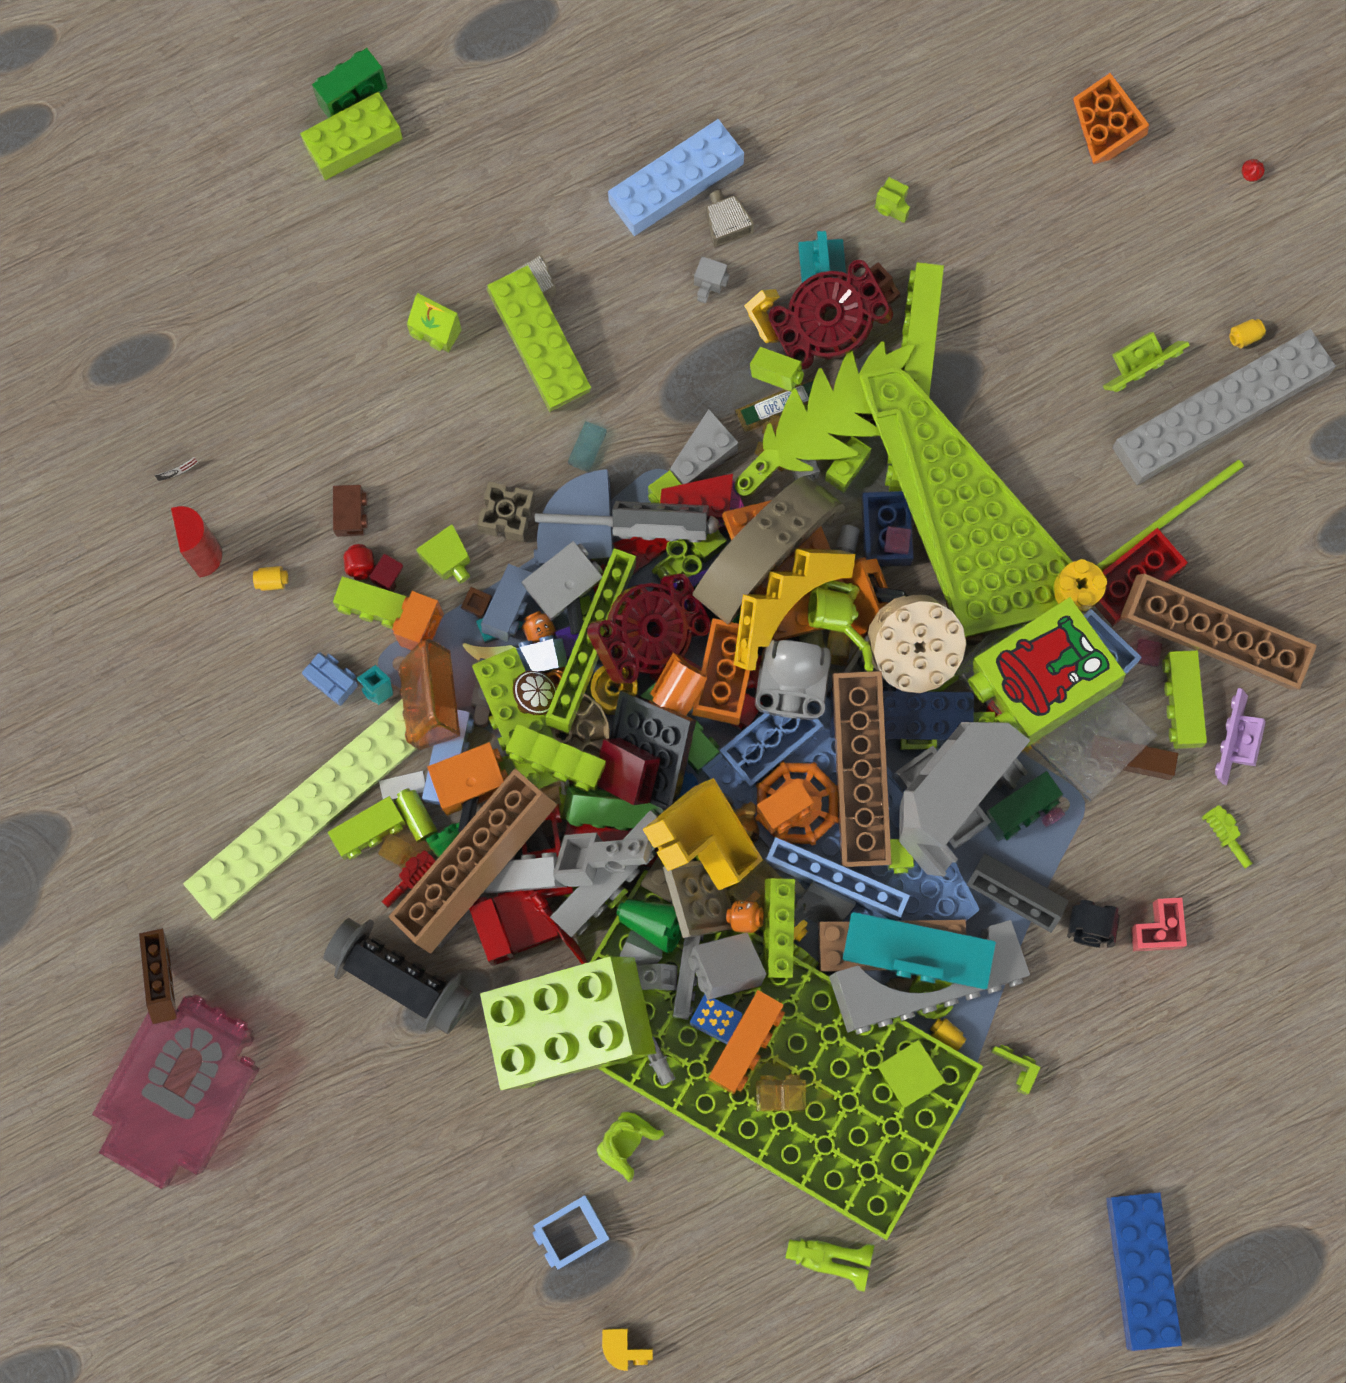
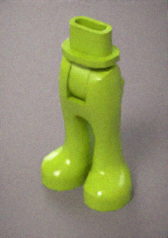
M802 1238L801 1241L789 1239L785 1259L796 1261L795 1264L799 1265L801 1263L802 1266L816 1272L849 1279L854 1283L857 1290L865 1292L869 1274L868 1269L838 1264L831 1259H843L870 1267L875 1245L866 1244L860 1249H851L823 1241L806 1240L805 1242Z

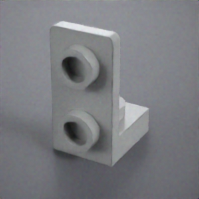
M667 964L636 965L642 990H677V966Z

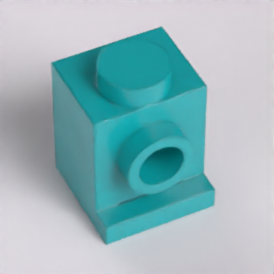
M374 665L357 677V680L363 685L362 692L368 700L380 705L393 695L391 679L377 665Z

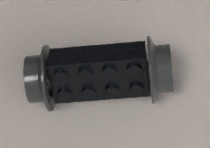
M347 918L333 935L323 956L325 961L335 966L334 977L340 979L346 972H349L421 1017L427 1018L423 1028L425 1033L436 1027L449 1034L461 1019L473 996L472 991L461 985L462 974L457 973L446 984L447 981L438 975L432 976L425 972L426 968L416 962L412 964L405 960L406 956L396 950L390 951L385 948V943L377 938L370 939L369 936L374 925L373 920L369 919L360 925L354 920Z

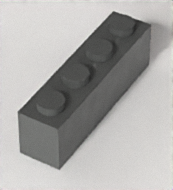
M985 853L967 883V886L1052 933L1060 921L1069 902L1066 898Z

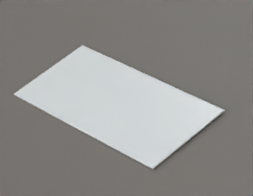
M423 771L379 781L382 798L385 799L390 796L391 799L398 798L397 794L407 788L416 790L417 793L424 792L425 779Z

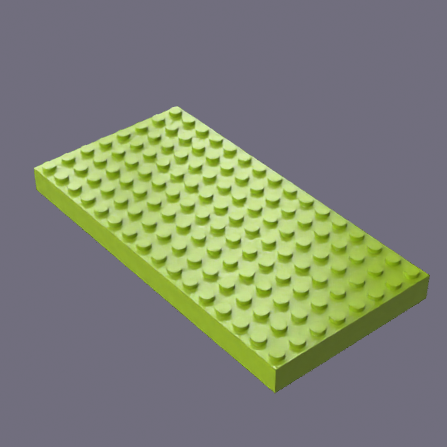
M647 870L643 871L628 899L671 904L641 886L643 879L648 873ZM619 916L614 920L590 962L610 956H620L631 929L619 922ZM731 930L704 935L703 941L700 940L699 945L743 934L744 932ZM748 933L763 965L764 938L755 933ZM681 936L680 941L672 952L662 951V958L657 963L677 966V986L685 939L683 936ZM793 956V978L765 977L761 986L714 998L741 1012L742 1017L757 990L784 1004L782 1011L785 1012L784 1017L778 1027L772 1026L770 1033L773 1036L766 1049L763 1047L759 1049L757 1054L761 1057L754 1070L748 1069L745 1074L748 1077V1081L741 1092L736 1090L735 1094H732L708 1080L727 1044L690 1025V1021L705 994L698 986V977L697 984L693 986L692 991L695 992L694 1001H691L690 1007H693V1012L688 1020L673 1017L677 990H642L652 1036L655 1038L663 1056H667L666 1061L676 1079L661 1085L656 1072L649 1065L651 1062L648 1056L597 1069L880 1238L888 1240L983 1066L905 1020L901 1021L899 1017L892 1019L893 1024L879 1028L878 1024L871 1025V1030L857 1035L856 1030L847 1033L829 976ZM919 1040L942 1075L945 1083L903 1109L877 1066Z

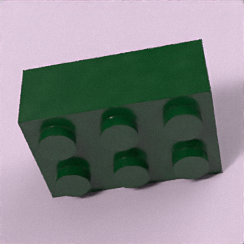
M1045 771L987 810L985 814L991 821L988 827L998 842L1003 838L1008 841L1018 834L1022 825L1027 828L1041 817L1040 813L1044 812L1047 815L1057 808V805L1061 803L1059 799L1063 796V793L1050 774Z

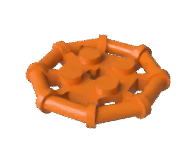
M782 761L763 781L757 783L755 788H757V804L766 799L767 795H773L796 780L790 778L789 772L807 773L806 779H799V781L813 800V809L809 817L801 822L796 819L790 825L791 828H804L805 834H788L789 830L781 835L777 832L772 835L774 838H779L790 844H811L813 846L835 823L838 824L837 785L817 766L818 763L814 761L813 763H785ZM783 775L785 782L775 791L770 786ZM813 775L826 789L820 792L810 782ZM829 796V813L821 811L822 797ZM757 813V815L755 816L756 822L759 821L769 831V829ZM818 817L823 818L825 821L812 832L809 825Z

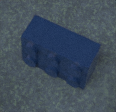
M903 491L863 493L861 510L864 557L867 560L877 559L880 567L911 566L913 561L911 511Z

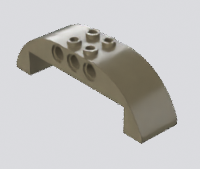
M808 475L798 478L781 491L731 540L707 570L694 590L693 596L729 625L741 613L743 594H752L769 577V572L775 571L795 552L796 548H799L824 522L831 525L845 511V505Z

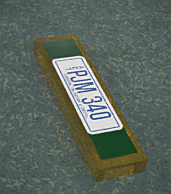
M815 377L795 387L804 405H808ZM782 390L736 409L735 413L743 431H749L780 418L791 391Z

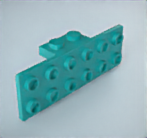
M853 912L850 917L843 960L897 971L896 976L911 978V975L921 976L920 981L929 983L941 980L987 989L996 942Z

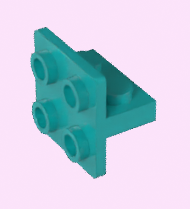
M817 231L816 240L798 243L801 283L820 272L838 271L846 273L843 239L827 240L826 231Z

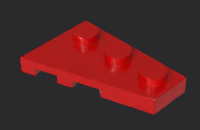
M733 474L661 489L660 503L708 505L709 518L713 516L716 519L723 520V513L730 511Z

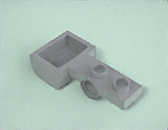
M597 833L564 835L553 876L560 884L565 886H590L593 884L597 868L604 867L611 873L620 874L625 871L627 865L647 864L652 844L648 838L603 842Z

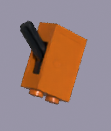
M866 557L854 561L852 578H842L844 583H852L859 587V593L853 603L856 605L858 618L853 621L851 626L863 638L868 634L869 626L881 608L895 598L909 596L906 594V591L889 589L877 559L867 560Z
M490 742L427 766L441 808L446 816L462 810L458 828L459 833L476 815L478 804L488 800L508 777L506 769L501 770L499 762L503 760L498 748L493 749Z

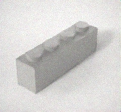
M542 853V858H536L535 855H521V860H515V857H513L482 894L562 888L567 886L560 884L553 876L558 859L556 853Z

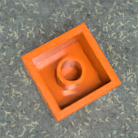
M412 591L410 596L404 599L402 604L403 612L400 618H396L392 630L401 647L426 656L444 613L438 600Z
M796 779L757 804L756 811L772 835L776 832L781 835L791 828V823L796 819L801 822L809 817L814 802L799 779Z

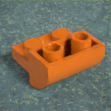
M673 653L650 693L654 697L652 701L659 706L669 708L686 716L692 709L699 692L704 688L707 677L698 668L687 663L680 655Z

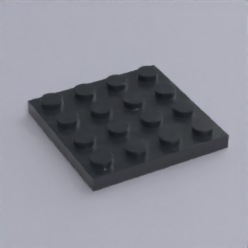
M620 690L610 738H621L661 759L650 803L666 810L680 798L696 720L669 708L659 706L655 702L630 691Z

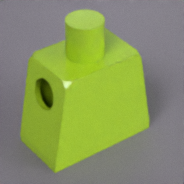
M452 524L416 549L418 556L443 580H447L453 575L458 583L461 584L470 577V574L465 569V566L471 562Z

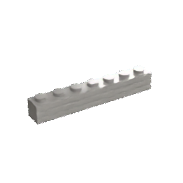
M704 935L684 939L673 1013L674 1018L688 1020L689 1016H692L693 1007H690L691 1001H694L695 992L692 991L693 986L697 984V977H695V971H692L690 968L689 957L693 947L699 945L700 940L703 941Z

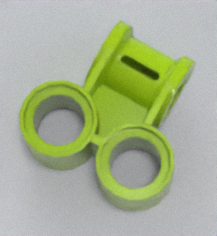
M683 539L667 543L668 557L652 569V573L654 575L657 574L662 580L667 574L681 573L687 577L696 575L703 571V566L700 558L689 555L686 542ZM679 546L684 550L680 555H674L671 553L672 549ZM689 564L698 565V569L695 572H688L686 570Z

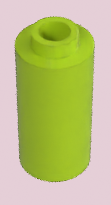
M407 788L397 794L398 798L395 800V803L417 843L425 841L427 837L438 832L416 790Z

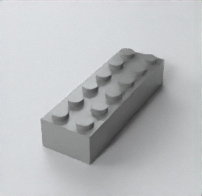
M654 809L650 810L623 840L647 838L643 828L657 818L659 814ZM651 847L647 864L657 855L654 851L657 847ZM627 865L625 871L620 874L611 873L604 867L597 868L593 884L590 886H579L550 918L570 937L576 933L580 936L592 924L588 920L592 916L597 918L608 907L605 902L609 898L613 901L624 889L621 885L626 880L630 883L641 872L638 869L640 865Z

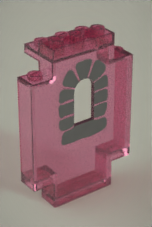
M196 994L183 997L176 1010L177 1019L152 1024L149 1012L147 1013L92 1114L113 1126L99 1153L160 1189L169 1186L179 1166L196 1175L204 1172L260 1069L254 1065L255 1061L243 1055L239 1057L243 1048L251 1046L254 1037L251 1036L253 1030L247 1027L248 1023L239 1018L233 1020L226 1016L227 1011L218 1006L210 1007L205 1004L206 999ZM187 1048H195L202 1055V1064L185 1096L182 1097L164 1087V1084L181 1053Z

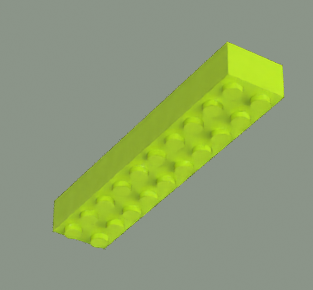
M917 262L915 270L910 271L908 280V295L905 304V321L903 323V339L901 342V347L912 343L916 347L902 370L917 374L919 379L915 380V382L929 397L944 265ZM888 456L887 464H892ZM888 465L885 486H889L888 492L902 491L893 466Z

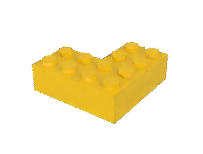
M714 778L691 788L643 828L652 846L659 849L657 854L667 871L689 863L695 856H698L718 891L740 882L763 861Z

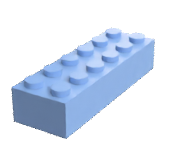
M717 119L608 191L609 203L631 233L636 236L744 164V152L720 120Z

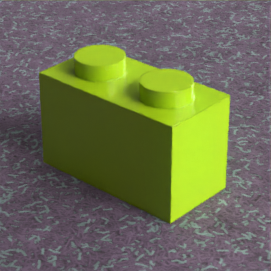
M853 436L846 445L857 451L859 456L836 459L826 472L825 477L826 482L843 493L869 459L872 449Z

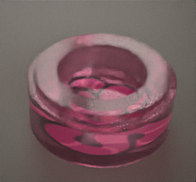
M1058 807L1045 815L1041 821L1047 828L1066 814L1061 807Z

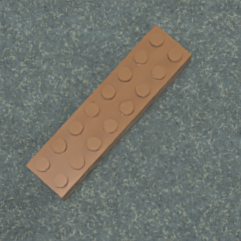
M1147 574L1136 575L1120 619L1193 650H1198L1200 653L1290 690L1301 688L1317 647L1315 644Z
M882 671L833 673L832 689L841 866L891 865Z
M514 769L390 914L389 918L416 945L431 954L557 804L518 770Z

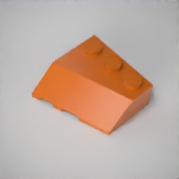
M1111 73L1073 98L1093 164L1111 160L1148 134L1149 123Z

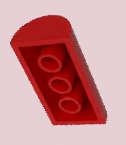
M185 506L171 508L180 553L199 578L212 574L222 561L221 545L194 509Z

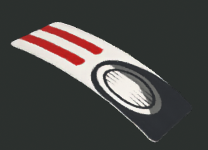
M193 457L173 470L154 476L158 481L166 480L189 470L198 462Z

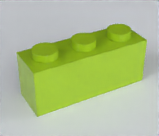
M342 576L333 604L338 608L337 611L342 614L351 615V613L360 615L359 618L364 621H380L382 626L392 629L396 618L401 617L403 612L402 604L407 596Z
M388 796L327 833L344 860L347 858L352 860L361 855V850L368 846L372 848L382 842L381 838L388 834L393 836L402 831V826L406 822L391 797Z

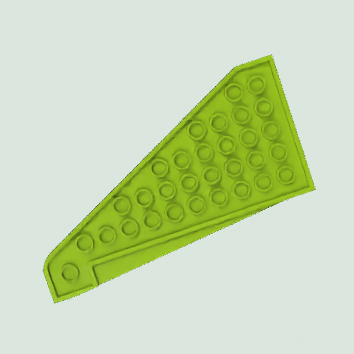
M887 368L861 374V384L874 421L948 607L963 625L965 637L1031 622L1057 606L1058 602L1054 595L1055 579L1073 561L908 373L898 368ZM1078 584L1077 588L1081 589L1082 585Z

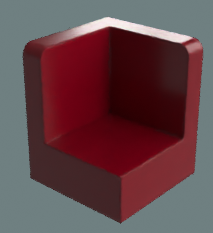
M383 554L369 577L373 584L394 592L397 587L395 580L402 571L403 564Z

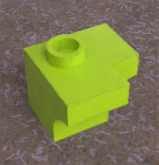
M888 177L884 186L877 193L875 209L884 216H891L905 223L910 211V206L905 202L909 187Z

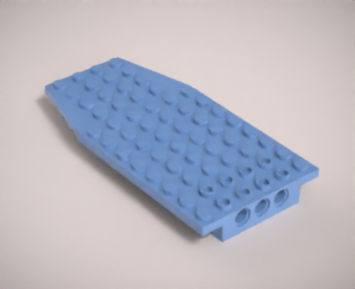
M826 697L825 711L816 720L794 719L764 713L720 750V754L705 765L702 771L709 779H715L721 791L734 801L732 805L736 809H739L744 803L752 801L757 810V788H755L757 783L763 781L782 761L785 763H813L814 761L818 763L817 766L837 785L835 738L830 737V700ZM815 702L808 703V712L813 715L818 714L820 711L819 705ZM887 767L890 839H899V815L903 794L900 791L901 788L892 778L894 774ZM789 772L791 779H806L807 773ZM783 775L770 786L775 791L785 782ZM813 775L810 782L820 792L826 789ZM829 796L822 797L821 811L829 813ZM818 817L809 825L812 832L825 821L823 818ZM758 821L759 837L771 849L775 838ZM839 822L838 824L835 823L818 839L816 845L793 844L841 865ZM794 827L789 829L788 834H805L804 828ZM914 858V867L908 869L907 874H894V870H888V865L846 867L910 895L898 921H967L980 910L957 864L954 862L945 871L947 874L944 877L927 875ZM794 877L806 891L810 883ZM855 904L843 922H850L851 913L853 912L889 920L893 919Z

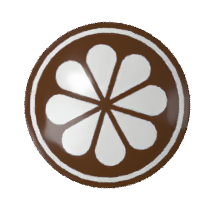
M539 671L523 672L513 682V696L518 704V710L524 714H547L557 690L555 684L547 675Z

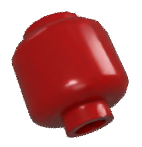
M352 545L343 554L344 570L348 576L354 577L355 580H365L375 568L373 552L365 545Z

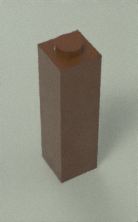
M1095 735L1090 742H1086L1084 748V755L1087 756L1086 763L1165 780H1171L1175 776L1178 753Z

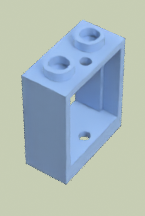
M586 1195L533 1225L536 1231L532 1232L538 1245L544 1244L548 1251L544 1255L551 1268L556 1266L557 1270L610 1239ZM580 1206L598 1239L560 1260L543 1227Z

